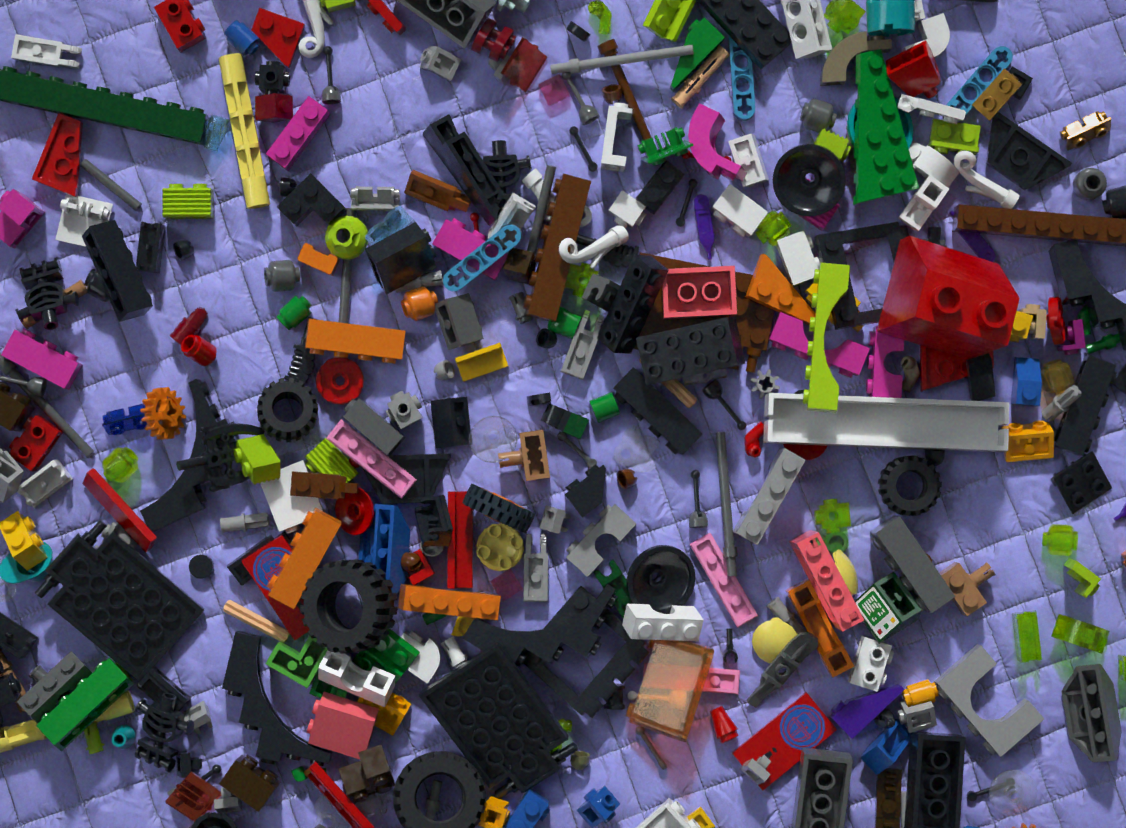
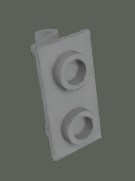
M356 186V188H351V210L399 211L400 194L399 189H395L394 186L377 187V194L373 193V187Z

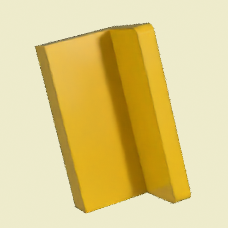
M501 343L455 358L463 382L509 367Z

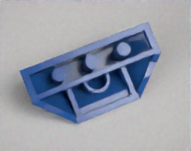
M375 504L373 522L366 532L360 534L358 560L371 562L376 565V569H382L386 573L385 580H391L393 584L391 588L392 593L397 594L401 584H404L408 574V571H404L401 567V558L405 552H409L410 528L398 506Z

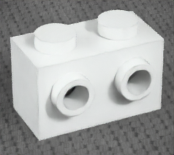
M861 635L853 661L854 667L851 668L847 681L878 692L879 687L883 688L887 674L884 673L886 664L890 665L894 651L891 650L892 645L884 642L878 644L875 639Z

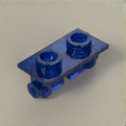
M142 403L128 407L129 415L125 416L124 408L106 412V415H102L103 428L108 435H121L125 431L145 429L147 423L141 420L145 417V413L140 411L142 408H145V405Z

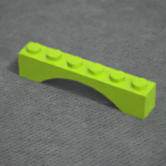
M820 263L819 269L814 270L813 283L818 284L817 293H812L811 307L816 308L815 317H810L809 331L813 332V341H808L807 356H811V365H806L805 380H809L808 390L804 389L803 404H807L808 411L837 412L839 385L832 376L826 361L824 333L831 311L847 293L850 265Z

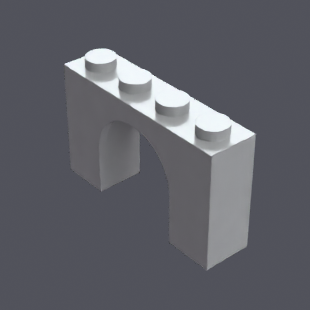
M779 448L768 468L770 471L749 509L743 512L733 530L735 534L753 544H759L806 461L805 459L786 448Z
M976 644L934 682L938 686L939 695L944 700L948 698L954 704L951 709L960 719L963 716L969 722L967 725L968 729L976 737L980 735L985 740L982 745L991 755L996 753L1001 757L1040 724L1044 718L1030 701L1023 699L999 719L986 720L980 718L975 713L971 705L972 688L981 677L997 664L981 645Z

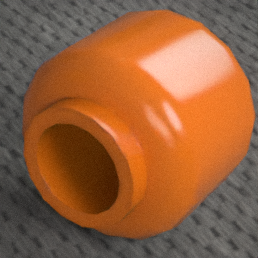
M422 286L406 292L403 300H401V307L407 318L419 321L434 315L435 304L438 303V299L434 291L430 292L426 287Z

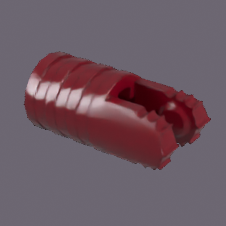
M199 306L188 318L184 317L169 336L181 345L184 338L188 335L200 333L201 329L199 327L203 324L204 319L208 317V312H206L205 308Z

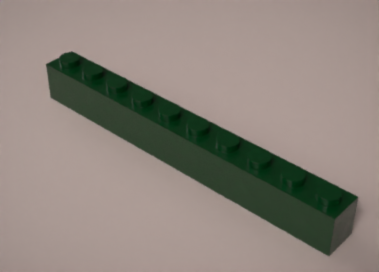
M3 66V69H0V101L57 114L61 113L70 117L204 145L209 117L207 114H204L203 109L190 107V110L180 109L181 105L173 102H167L166 105L157 104L158 100L150 97H143V100L134 99V95L127 92H120L119 95L111 94L110 89L97 86L96 90L87 88V84L73 81V85L64 83V79L50 76L49 80L40 78L41 74L26 71V75L17 73V69Z

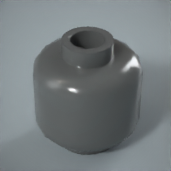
M811 99L809 103L805 102L800 121H803L805 129L820 133L822 129L827 131L828 127L833 128L837 114L833 113V105L831 103Z
M1096 168L1084 169L1073 180L1074 192L1084 200H1093L1101 196L1107 186L1104 173Z
M291 260L271 261L268 267L264 268L266 287L269 286L274 292L292 291L296 286V282H300L299 267L295 268Z

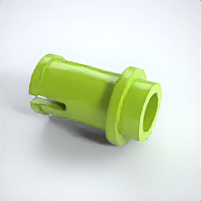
M92 723L84 730L88 746L86 750H89V754L104 751L103 746H105V743L101 741L98 723Z

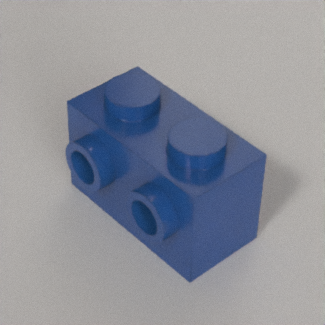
M532 788L527 790L503 828H534L538 820L543 822L550 812L548 808L549 800Z

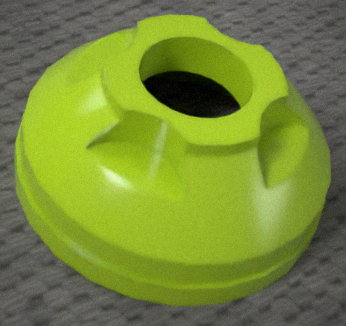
M341 216L334 219L325 232L327 248L333 255L341 259L349 260L360 256L368 245L369 234L366 226L362 221L353 216ZM342 229H347L350 232V238L345 243H340L337 239V234Z

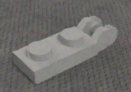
M585 310L581 323L576 329L561 369L562 373L581 380L584 379L604 319V316L599 315L595 322L594 331L585 330V325L590 318V311Z
M526 534L523 602H548L546 534H541L540 537L541 553H531L533 537L531 536L532 534Z

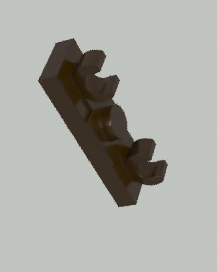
M886 768L876 776L875 828H900L902 769Z

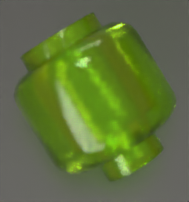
M772 210L757 227L758 231L755 234L763 244L768 242L771 246H776L777 240L790 235L789 228L792 225L781 211L777 213Z
M116 447L102 462L104 476L111 482H126L138 469L137 455L127 447Z
M1052 524L1048 532H1043L1042 545L1047 546V551L1050 555L1070 556L1073 550L1077 551L1078 531H1074L1071 525Z

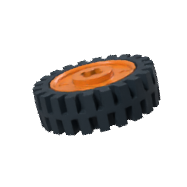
M472 483L462 502L483 515L523 533H527L535 516V513L515 504V502Z

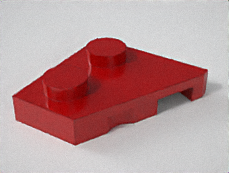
M259 8L251 30L286 67L290 68L305 24Z

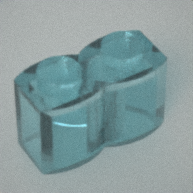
M397 206L387 213L383 222L374 225L368 231L365 239L373 245L415 221L402 206Z

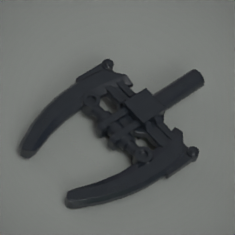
M241 423L215 424L201 427L200 432L204 434L201 442L203 446H206L205 452H202V456L177 461L176 463L179 471L203 465L207 467L210 471V475L207 474V479L212 484L209 488L211 492L230 488V486L242 483L250 478L245 477L242 470L235 472L232 469L231 464L235 460V456H231L234 448H230V445H228L229 436L238 434L262 435L265 431L260 427ZM216 439L222 441V450L217 448ZM224 463V465H226L225 473L221 475L220 467Z

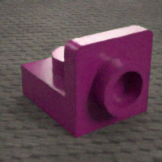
M1082 319L1068 321L1065 331L1066 339L1070 340L1071 345L1058 346L1057 351H1064V355L1079 354V349L1086 348Z

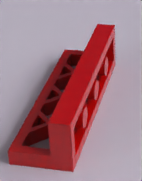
M448 491V511L453 531L448 546L447 589L473 588V509L462 503L467 491Z

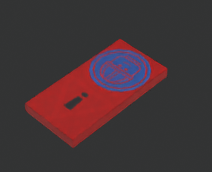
M283 534L244 558L241 562L292 638L297 640L310 630L308 626H304L302 621L305 618L304 612L300 611V605H304V599L300 597L297 605L292 609L268 596L270 589L267 588L269 580L273 574L278 575L281 567L278 565L285 553L289 555L292 550Z
M805 692L735 749L732 754L742 766L746 761L752 758L756 761L763 755L771 760L770 764L765 768L771 775L765 782L758 785L763 791L800 761L802 747L816 748L837 729L808 693Z

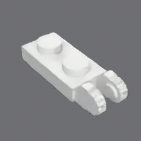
M15 34L11 58L56 67L64 66L79 69V62L62 59V53L65 51L72 54H81L82 48L65 45L63 42Z

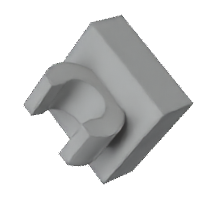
M508 55L502 61L499 59L496 62L490 59L488 63L495 70L493 75L496 80L503 85L507 83L518 66L515 60Z
M546 505L540 529L560 534V531L566 532L568 528L562 527L563 519H570L571 516L566 514L565 510Z
M204 701L183 712L184 721L192 720L197 734L201 733L200 726L207 724L209 728L212 727L209 708Z
M765 755L759 757L756 761L752 758L746 761L740 769L759 785L765 782L771 775L765 770L771 760Z
M221 788L222 799H214V809L216 812L225 814L242 811V801L238 797H234L225 788Z

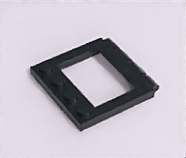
M898 222L819 234L815 236V242L820 263L847 265L843 244L888 237L894 262L901 239L909 236L907 225L899 226ZM849 274L847 293L831 311L835 330L879 323L882 309L858 313Z
M580 586L543 629L567 622L582 613L596 598L583 586ZM609 609L603 615L606 617L604 622L622 637L626 643L580 696L544 665L545 660L528 650L525 652L527 658L524 664L581 716L586 713L593 718L604 706L597 699L601 697L607 702L619 689V686L613 681L617 678L623 684L635 670L629 662L633 660L639 665L650 653L643 647L646 642L642 639H631L622 626L623 622Z

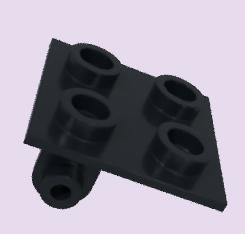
M1093 451L1088 454L1084 453L1083 457L1075 462L1072 461L1070 466L1066 465L1064 470L1057 474L1054 473L1050 479L1055 487L1057 486L1072 514L1112 489Z

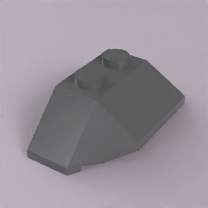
M1101 664L1076 666L1073 674L1061 691L1069 739L1092 762L1116 761L1122 730L1114 684Z

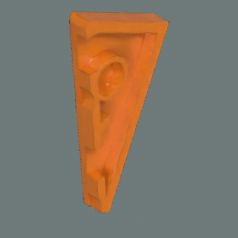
M761 254L745 297L779 313L782 312L797 318L809 326L810 317H815V312L766 254Z

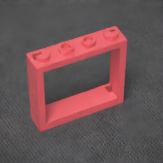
M809 530L790 540L789 543L821 601V605L832 626L843 632L864 621L819 532ZM815 538L818 539L821 545H818Z

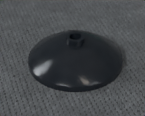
M816 144L795 146L785 152L775 166L773 172L775 195L786 209L795 214L817 216L826 213L839 202L844 193L846 184L844 167L839 158L831 150ZM812 173L815 178L809 181L806 179V174Z
M657 545L648 548L637 556L629 568L626 580L628 596L633 604H649L656 612L670 614L672 605L683 606L690 598L695 586V569L690 558L674 546ZM658 573L657 577L652 579L653 574Z

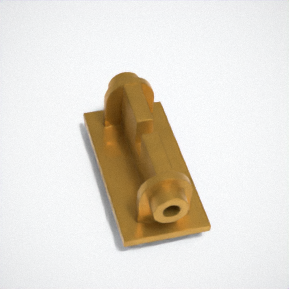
M1004 68L972 106L990 121L1022 84L1015 75L1010 74Z
M1097 111L1083 118L1085 127H1082L1079 121L1063 127L1060 135L1063 140L1067 139V151L1073 148H1080L1087 141L1105 136L1111 130V118H1107L1104 111Z

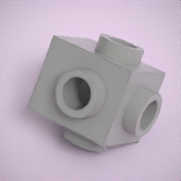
M400 391L390 397L391 402L387 403L389 409L386 410V413L392 423H398L400 429H404L423 419L419 411L422 405L416 395L411 396L409 392L404 394L403 391ZM402 405H407V412L401 413L400 408Z

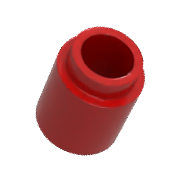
M188 335L181 344V350L184 355L201 366H208L216 358V347L198 335Z

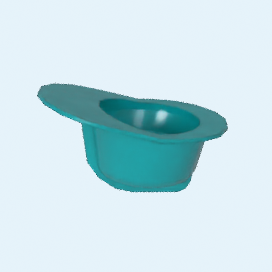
M43 542L44 545L42 546L48 558L28 571L12 557L11 553L8 554L0 565L1 578L11 584L27 580L36 582L44 580L48 574L45 569L53 561L51 547Z

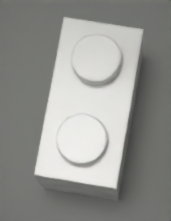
M731 184L727 186L711 208L714 211L713 216L722 223L728 221L734 226L732 230L741 237L745 235L750 237L768 213Z
M803 230L777 240L775 245L791 285L796 286L814 279V270L819 269L820 260L818 257L814 258L811 249L814 248L810 235H805Z

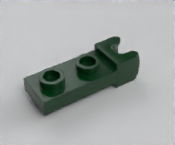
M614 559L609 562L612 568V573L609 576H604L599 570H595L593 573L603 588L608 584L618 590L616 593L618 600L615 603V607L624 619L626 605L633 603L627 593V579Z

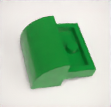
M387 629L389 635L385 640H380V644L374 648L359 652L352 662L366 671H371L374 666L395 675L396 684L420 651L394 631Z

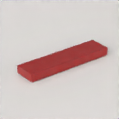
M94 468L89 470L82 484L145 553L152 549L157 536Z
M314 762L304 771V774L352 828H375L317 762Z

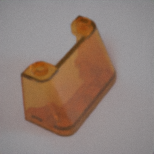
M649 640L647 647L651 648V655L637 699L634 704L629 703L626 717H629V723L675 740L686 742L713 659L714 649L694 641Z

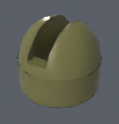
M576 751L571 754L570 762L574 769L583 770L589 764L590 754L588 752Z

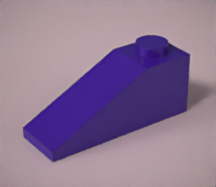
M896 684L880 689L878 692L873 691L847 699L845 702L841 700L831 709L833 713L830 717L853 739L905 689L901 685Z

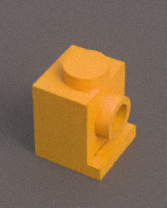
M491 796L484 803L485 810L484 813H481L478 826L484 828H503L510 816V811L508 810L509 802Z

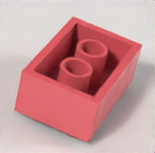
M735 266L668 269L669 271L661 286L663 320L737 315Z

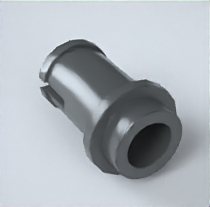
M519 292L515 296L509 297L517 315L516 321L519 320L520 324L531 321L533 317L526 316L527 309H523L524 293Z

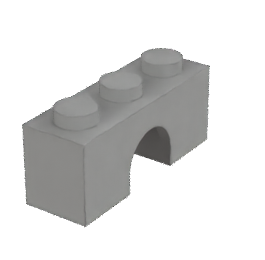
M608 504L600 512L599 516L601 519L596 525L591 522L582 532L585 537L580 542L575 540L566 549L569 553L566 558L587 577L604 560L595 550L596 539L600 535L608 533L621 541L636 525L616 504L612 507Z

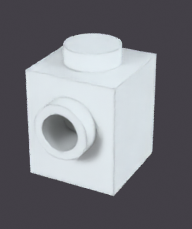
M623 190L608 211L609 214L615 217L614 222L622 225L625 229L627 226L633 228L635 224L639 226L647 215L643 212L646 206Z

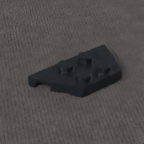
M997 112L992 118L986 164L1023 190H1027L1071 166L1072 162L1000 112Z
M451 453L387 455L417 479L402 499L363 469L381 504L421 503V498L433 497L447 462L451 458Z

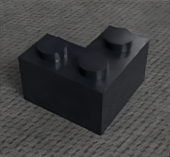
M311 173L277 206L296 227L313 210L328 225L346 212V208Z

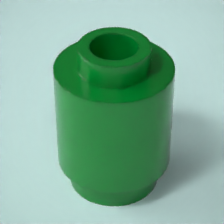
M295 295L279 310L280 313L276 317L290 330L293 327L296 328L312 313L310 310L312 305L303 295L300 298Z

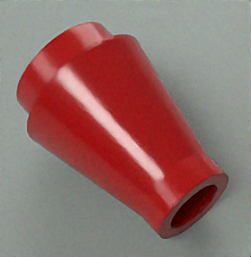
M723 706L710 711L716 739H719L721 744L739 736L737 726L728 716Z

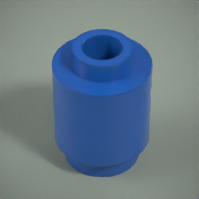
M238 20L234 21L224 32L227 36V41L243 56L247 54L253 55L260 47L258 44L260 38Z

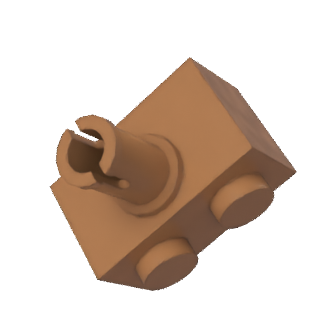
M543 430L519 433L521 448L518 451L498 453L499 459L509 458L508 461L499 462L500 468L522 465L525 470L526 481L550 478Z
M958 562L952 563L939 572L956 596L952 600L962 615L969 616L987 603L978 590L979 585L996 575L987 562L970 575L965 572Z

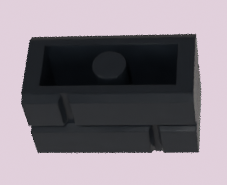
M663 162L638 194L636 200L645 205V209L654 215L675 189L676 185L682 180L684 173L670 162Z

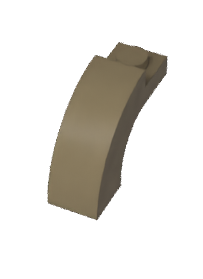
M867 31L846 37L832 49L826 58L821 70L820 86L844 85L848 63L856 55L881 49L882 53H889L892 49V40L885 39V36H874L870 38V41H867Z

